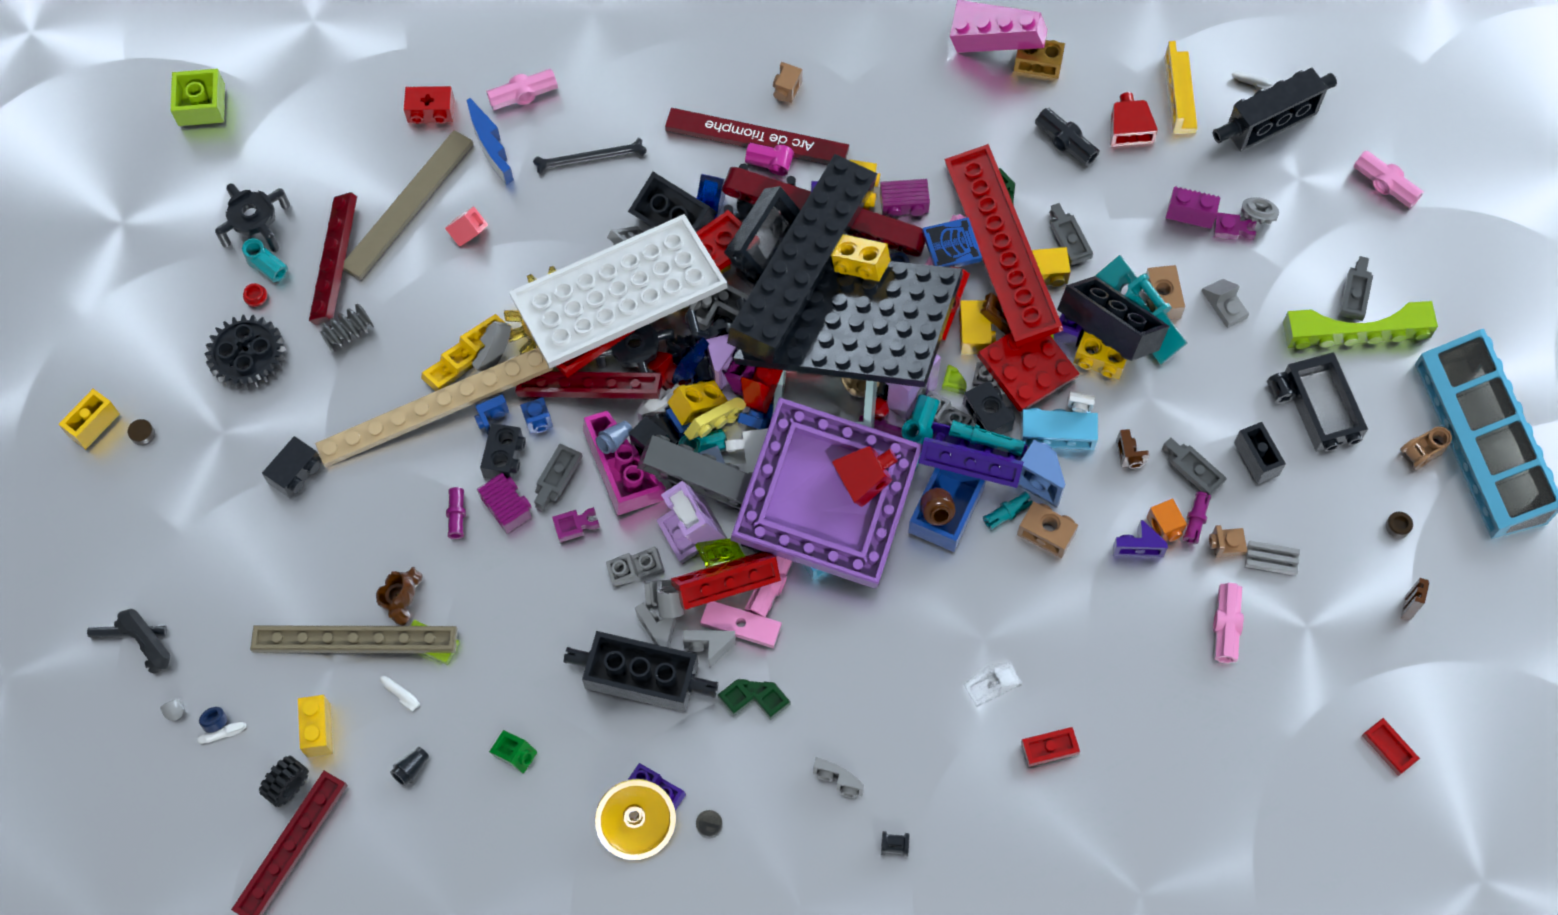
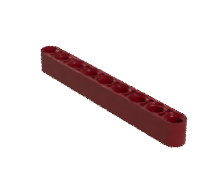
M738 167L729 168L722 187L724 194L755 204L765 188L781 186L800 210L812 191ZM866 209L861 210L847 234L853 237L886 243L888 249L902 252L912 257H920L926 244L922 233L923 228Z

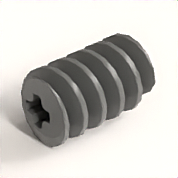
M355 304L356 312L348 308L346 310L347 317L339 313V322L334 318H330V327L324 322L321 323L322 331L319 330L332 353L335 352L333 344L336 343L342 348V339L351 343V334L360 338V329L367 334L369 333L367 325L370 324L374 328L369 316L360 304Z

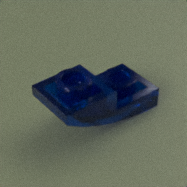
M704 337L691 347L678 364L671 381L674 385L682 380L687 382L696 374L694 369L705 357L704 351L709 346Z

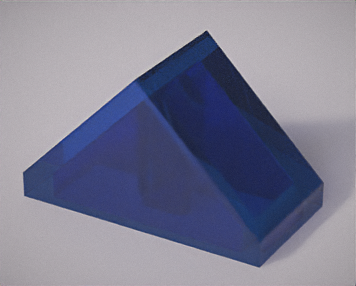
M701 174L697 199L718 212L714 218L716 219L720 215L726 194L722 192L725 179Z

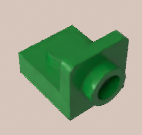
M503 730L489 753L512 765L519 772L524 773L532 763L537 751L526 740Z

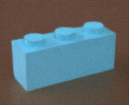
M1039 408L1023 409L1020 440L1025 441V445H1028V447L1035 440L1039 443H1046L1051 448L1095 450L1098 442V413H1091L1090 411L1086 413L1066 412L1064 409H1054L1052 411H1045Z

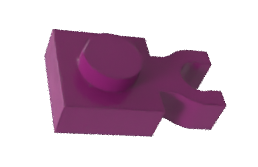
M1217 212L1214 224V237L1237 240L1239 235L1246 239L1254 240L1256 231H1250L1247 228L1255 229L1257 221L1252 222V219L1240 221V215Z
M594 507L585 510L581 515H578L577 511L573 510L552 517L560 543L584 536L583 529L594 530L600 528L598 520L588 521L589 517L596 515Z

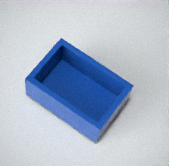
M935 468L922 496L925 492L934 488H942L948 491L955 504L956 512L954 518L949 523L941 526L929 524L922 514L920 498L909 521L908 533L955 552L981 497L986 480Z

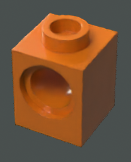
M1173 498L1150 507L1147 514V519L1152 529L1165 541L1169 540V542H1172L1183 535L1187 523Z

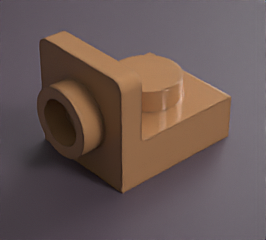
M1216 525L1212 534H1209V545L1211 549H1214L1215 558L1242 556L1248 552L1243 528L1222 530L1221 525Z

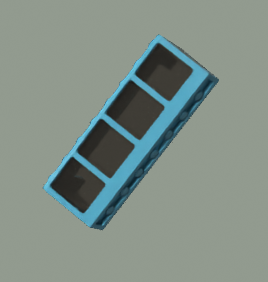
M1485 329L1477 330L1421 353L1415 363L1416 369L1441 426L1450 431L1452 435L1450 446L1491 539L1547 525L1558 513V489L1554 482V475L1552 470L1546 465L1543 458V450L1535 441L1532 426L1527 423L1524 417L1523 407L1513 393V385L1507 379L1503 371V363L1500 358H1497L1493 349V341L1487 336Z

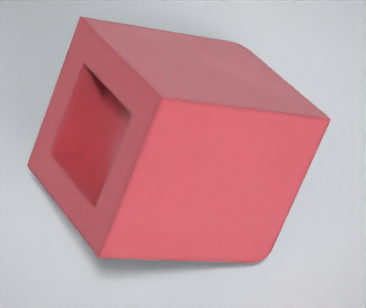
M473 206L455 218L445 229L457 245L462 246L479 235L488 224Z

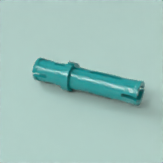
M953 420L949 436L970 441V444H982L1020 457L1025 445V441L981 429L979 425L974 427Z

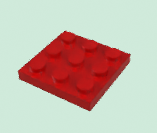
M1010 332L980 350L977 354V357L1020 413L1023 412V409H1028L1075 380L1080 374L1051 335L1016 347Z

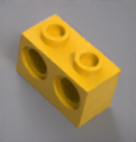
M844 234L831 254L835 272L880 281L891 261L886 243Z
M1084 332L1073 363L1082 369L1097 371L1107 378L1120 379L1127 359L1121 357L1120 353L1113 348L1105 346L1093 334ZM1085 350H1092V351H1094L1095 353H1094V354H1090V353H1087ZM1109 358H1115L1118 362H1112Z
M714 380L709 382L700 381L687 386L680 385L674 389L673 395L667 403L681 425H687L695 418L724 404L728 400Z

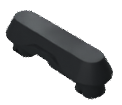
M134 609L120 611L117 615V621L114 622V627L118 628L117 631L119 633H128L130 637L135 638L139 643L140 650L148 659L145 661V667L149 668L148 671L157 674L159 670L167 669L170 653L140 614Z

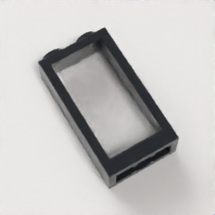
M781 186L765 188L724 251L732 265L737 267L745 276V279L752 285H756L800 212L798 206Z
M1332 352L1288 364L1285 372L1289 376L1287 380L1291 390H1294L1296 393V397L1293 400L1315 451L1325 450L1329 452L1343 444L1355 445L1361 442L1368 431V427L1335 353Z

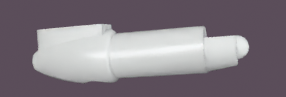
M1237 71L1232 73L1233 78L1254 85L1257 90H1266L1274 85L1271 81L1262 77Z
M385 676L380 678V681L384 683V687L397 696L399 702L411 711L420 706L417 698L408 690L402 688L392 679Z
M242 722L226 725L216 732L204 733L198 737L197 742L204 744L234 736L246 729L247 725Z

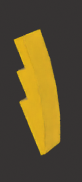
M494 314L461 335L458 344L442 353L439 362L422 372L421 379L434 391H438L455 382L474 367L472 365L473 361L476 359L478 352L485 347L480 339L486 332V328L494 321L506 322L497 314Z

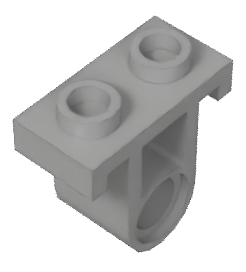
M671 579L644 581L647 608L658 606L659 616L662 618H677L684 615L685 610L681 607L678 590L672 586Z

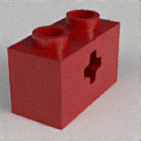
M451 86L405 87L404 113L408 123L435 122L443 124L445 122H453L455 98Z

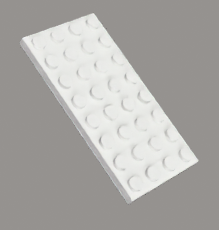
M685 214L509 293L549 368H553L728 287L723 275Z

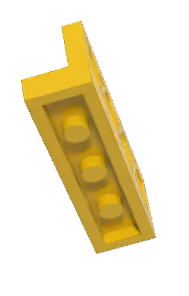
M1169 41L1164 59L1173 134L1196 133L1197 119L1189 52H1177L1176 41Z

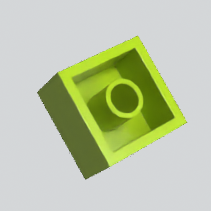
M218 68L172 72L170 111L178 126L224 123L225 83Z

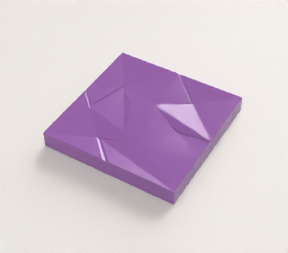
M779 397L731 535V541L877 589L923 445ZM867 446L876 450L878 455L891 449L898 459L897 463L887 468L892 478L891 483L863 507L857 505L852 500L832 461Z

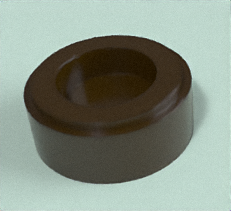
M138 419L129 425L127 433L133 443L144 445L153 439L155 431L149 421Z
M1394 512L1386 521V529L1393 537L1404 538L1413 529V520L1407 513Z

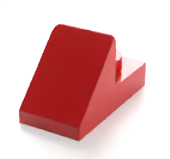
M658 351L656 359L647 364L650 373H661L663 377L661 387L665 391L669 388L672 389L676 384L687 386L691 383V378L673 363L672 355L669 353Z
M757 367L752 380L741 377L746 407L767 413L783 370Z

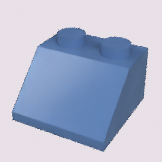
M1034 440L1021 459L1024 464L1018 486L1057 508L1066 485L1057 453L1048 444L1039 443Z

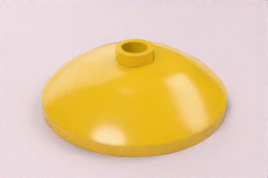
M643 779L626 780L611 787L599 801L595 812V828L601 843L612 854L624 859L639 860L658 853L669 842L675 829L676 814L669 795L657 784ZM637 811L638 816L632 819L629 817L630 812Z

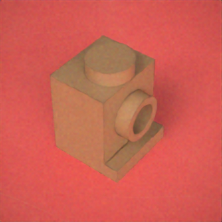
M784 62L780 63V75L777 74L773 81V87L775 88L773 96L777 100L793 102L803 82V69Z

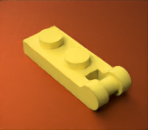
M735 397L695 418L684 434L691 441L698 436L701 438L705 437L715 427L720 429L726 423H734L738 418V413L745 409L746 403L743 399Z

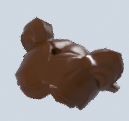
M411 567L406 572L392 571L385 579V585L379 587L376 592L378 606L389 611V618H392L398 625L405 626L410 620V613L406 608L412 603L416 592L415 587L421 583L423 578L422 573L417 571L415 567Z

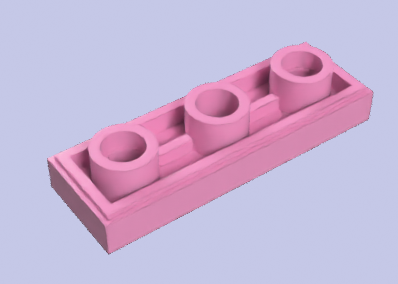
M713 601L707 603L700 626L716 631H735V635L738 638L774 649L782 622ZM738 623H744L745 626H744V627H738L737 624H738Z

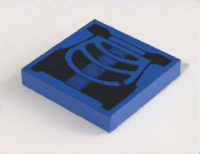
M969 217L922 229L933 266L961 267L982 262V255Z

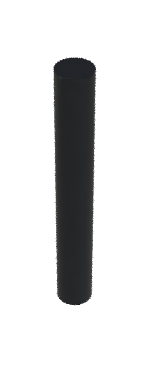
M166 625L149 626L156 636L167 635ZM88 627L87 629L88 637L130 636L128 633H119L117 631L118 628Z

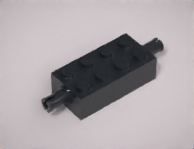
M1312 67L1305 71L1300 70L1291 78L1285 81L1280 80L1273 87L1266 90L1261 89L1254 96L1236 102L1233 106L1229 122L1214 129L1212 132L1213 137L1217 143H1222V141L1231 138L1238 149L1243 151L1316 115L1327 90L1337 85V79L1333 73H1328L1320 78Z
M596 631L589 652L567 647V654H564V663L585 667L582 681L585 689L681 712H686L689 697L693 693L715 698L716 691H718L719 682L697 678L698 656L686 651Z

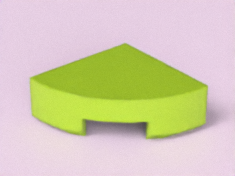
M948 365L942 389L964 394L967 389L965 379L957 368Z

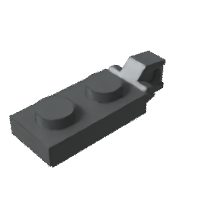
M1060 203L1052 205L1049 211L1052 218L1049 221L1051 229L1061 248L1067 247L1070 265L1072 266L1091 259L1093 251L1074 215H1070V213L1065 214Z
M1359 256L1355 268L1350 267L1347 273L1339 312L1340 316L1363 321L1365 318L1373 280L1372 272L1367 271L1369 262L1367 257Z
M1171 437L1164 443L1162 450L1169 456L1168 461L1201 492L1212 495L1226 481L1227 478L1192 446H1186L1185 444L1180 446Z
M563 444L558 445L536 483L535 493L538 495L534 500L535 508L545 511L551 500L556 501L560 497L583 457L581 452Z

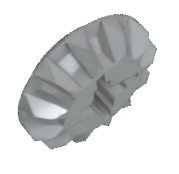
M1260 197L1245 199L1242 203L1241 212L1244 213V217L1251 218L1252 222L1257 221L1260 224H1263V222L1271 224L1272 221H1277L1279 209L1271 201Z

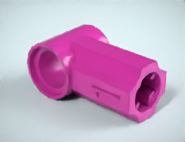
M750 143L746 150L745 163L768 168L771 173L778 176H786L794 156V151L785 145H777L775 148Z

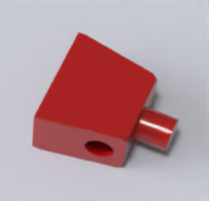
M1122 93L1119 96L1120 102L1114 103L1111 112L1110 146L1154 143L1158 129L1147 101H1134L1133 93Z
M867 446L832 461L854 503L863 507L891 483L892 478L887 468L897 463L898 459L891 449L878 455L876 450Z

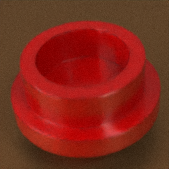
M252 283L245 287L243 299L247 305L257 307L266 301L267 291L262 285Z

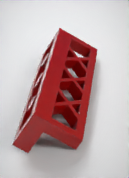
M764 551L671 578V584L678 590L681 607L684 610L781 581L776 556Z

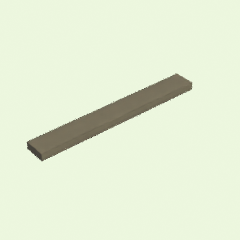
M453 130L345 259L343 267L345 272L360 281L364 278L474 145L473 140Z
M253 625L250 650L253 653H456L458 628L457 626Z

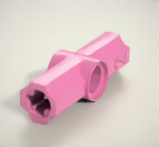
M548 69L528 77L525 74H518L512 77L508 84L486 92L492 109L497 110L514 103L519 105L529 104L537 95L557 89L558 85L553 71Z
M1368 150L1360 155L1353 166L1373 181V186L1379 193L1384 195L1391 194L1408 208H1412L1424 193V191L1404 178V172L1400 167L1395 164H1385Z
M776 556L781 581L754 589L745 607V611L763 617L768 615L776 596L781 594L785 586L787 573L793 561Z
M1236 583L1220 584L1218 590V608L1214 616L1213 632L1216 633L1214 660L1220 663L1229 664L1238 661L1239 636H1241L1243 630L1244 615L1241 613L1242 587Z

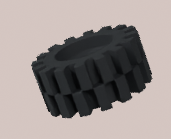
M291 755L284 757L283 760L280 759L276 766L273 765L271 772L265 775L266 779L261 782L262 786L259 787V794L275 807L287 804L288 800H292L294 794L300 791L299 788L305 784L304 780L308 778L307 774L309 773L308 768Z

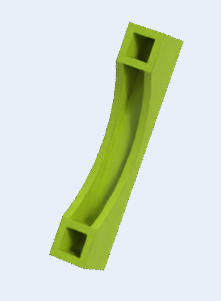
M1432 301L1408 302L1402 309L1391 316L1367 323L1337 321L1323 316L1312 309L1288 311L1283 320L1287 347H1296L1297 349H1306L1310 346L1326 348L1336 344L1352 346L1363 342L1377 344L1381 341L1391 340L1393 342H1402L1406 339L1422 341L1431 338L1438 327Z

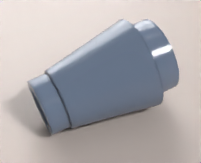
M622 421L600 431L598 437H596L598 448L605 454L614 453L629 437L632 426L627 421Z

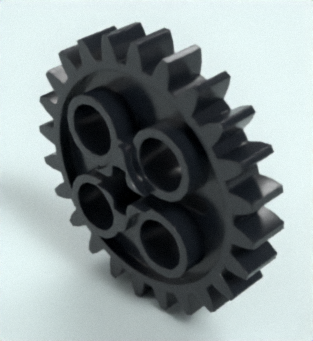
M242 315L241 321H237L235 317H232V324L229 325L224 321L223 325L225 328L220 329L216 327L218 335L209 336L213 343L205 345L208 349V352L204 353L208 360L206 364L212 375L216 376L220 383L224 381L227 387H230L232 383L236 389H239L241 384H244L246 389H249L250 383H254L256 387H259V380L262 379L267 383L268 379L266 376L268 374L276 376L273 369H281L279 361L285 360L282 353L286 351L283 344L285 341L282 335H280L279 329L277 327L274 328L271 321L266 323L264 317H261L258 321L255 315H252L249 320L246 319L245 315ZM266 348V350L259 352L260 349ZM232 352L230 355L225 356L226 353ZM245 365H250L248 368L242 369Z

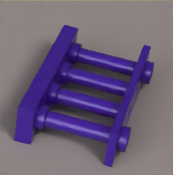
M937 422L932 423L933 438H924L919 464L1014 488L1018 487L1024 464L1021 459L1026 453L1028 445H1024L1020 457L982 444L975 443L973 445L970 444V441L949 436L951 426Z

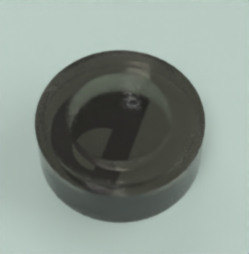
M706 810L698 815L696 829L702 837L711 839L721 833L723 822L717 812Z

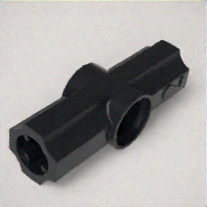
M1050 108L1043 109L1035 119V124L1052 138V142L1061 152L1068 151L1084 166H1089L1099 155L1100 150L1083 137L1082 131L1077 124L1071 121L1067 123Z

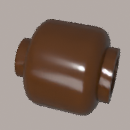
M934 488L925 492L921 497V511L929 524L941 526L949 523L954 518L956 512L955 504L948 491L942 488Z

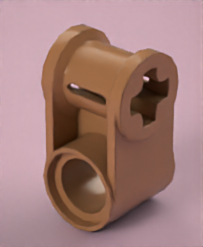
M1435 427L1425 434L1408 441L1400 448V451L1406 453L1414 464L1413 468L1418 470L1445 452L1451 443L1452 435L1444 427ZM1433 439L1439 440L1442 445L1436 444Z

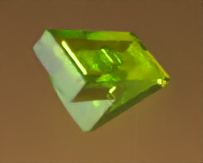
M731 538L697 542L695 544L697 552L706 568L745 557L739 544L731 541Z

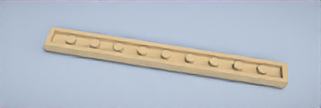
M535 348L315 443L323 465L329 467L553 370V368H549L539 348Z

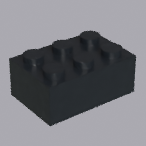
M655 172L651 173L628 210L629 213L653 228L685 214L695 232L713 221L718 213L707 204Z

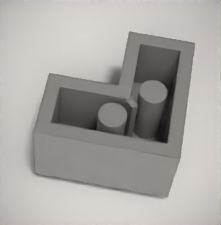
M727 284V289L691 304L687 311H695L699 328L705 331L710 328L717 314L734 321L739 313L736 300L739 298L747 300L749 295Z

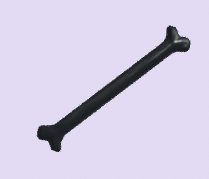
M638 137L634 143L549 159L536 156L533 163L537 166V173L542 175L546 169L631 153L643 156L646 154L647 149L642 145L643 140Z

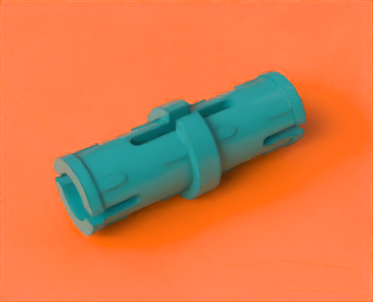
M1024 491L1009 502H1002L999 508L983 516V521H988L985 525L988 529L993 530L1006 520L1015 519L1016 514L1032 505L1033 501H1028L1031 498L1030 495Z

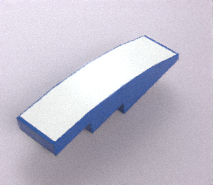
M469 98L466 101L474 132L481 149L492 168L503 182L508 185L514 179L511 167L505 162L507 157L505 148L499 142L501 139L498 127Z

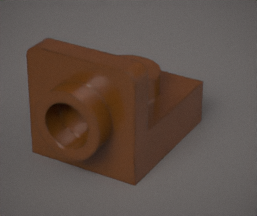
M1130 429L1120 430L1116 443L1121 467L1129 466L1132 469L1142 467L1148 461L1149 451H1137L1136 439L1131 437Z

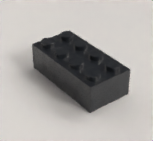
M1096 276L1066 285L1057 308L1059 312L1065 315L1066 319L1077 323L1086 333L1093 334L1105 346L1113 348L1120 353L1121 357L1130 361L1159 351L1170 327Z

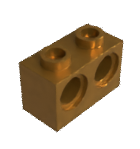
M1045 40L1044 48L1018 49L1014 71L1059 79L1065 43Z

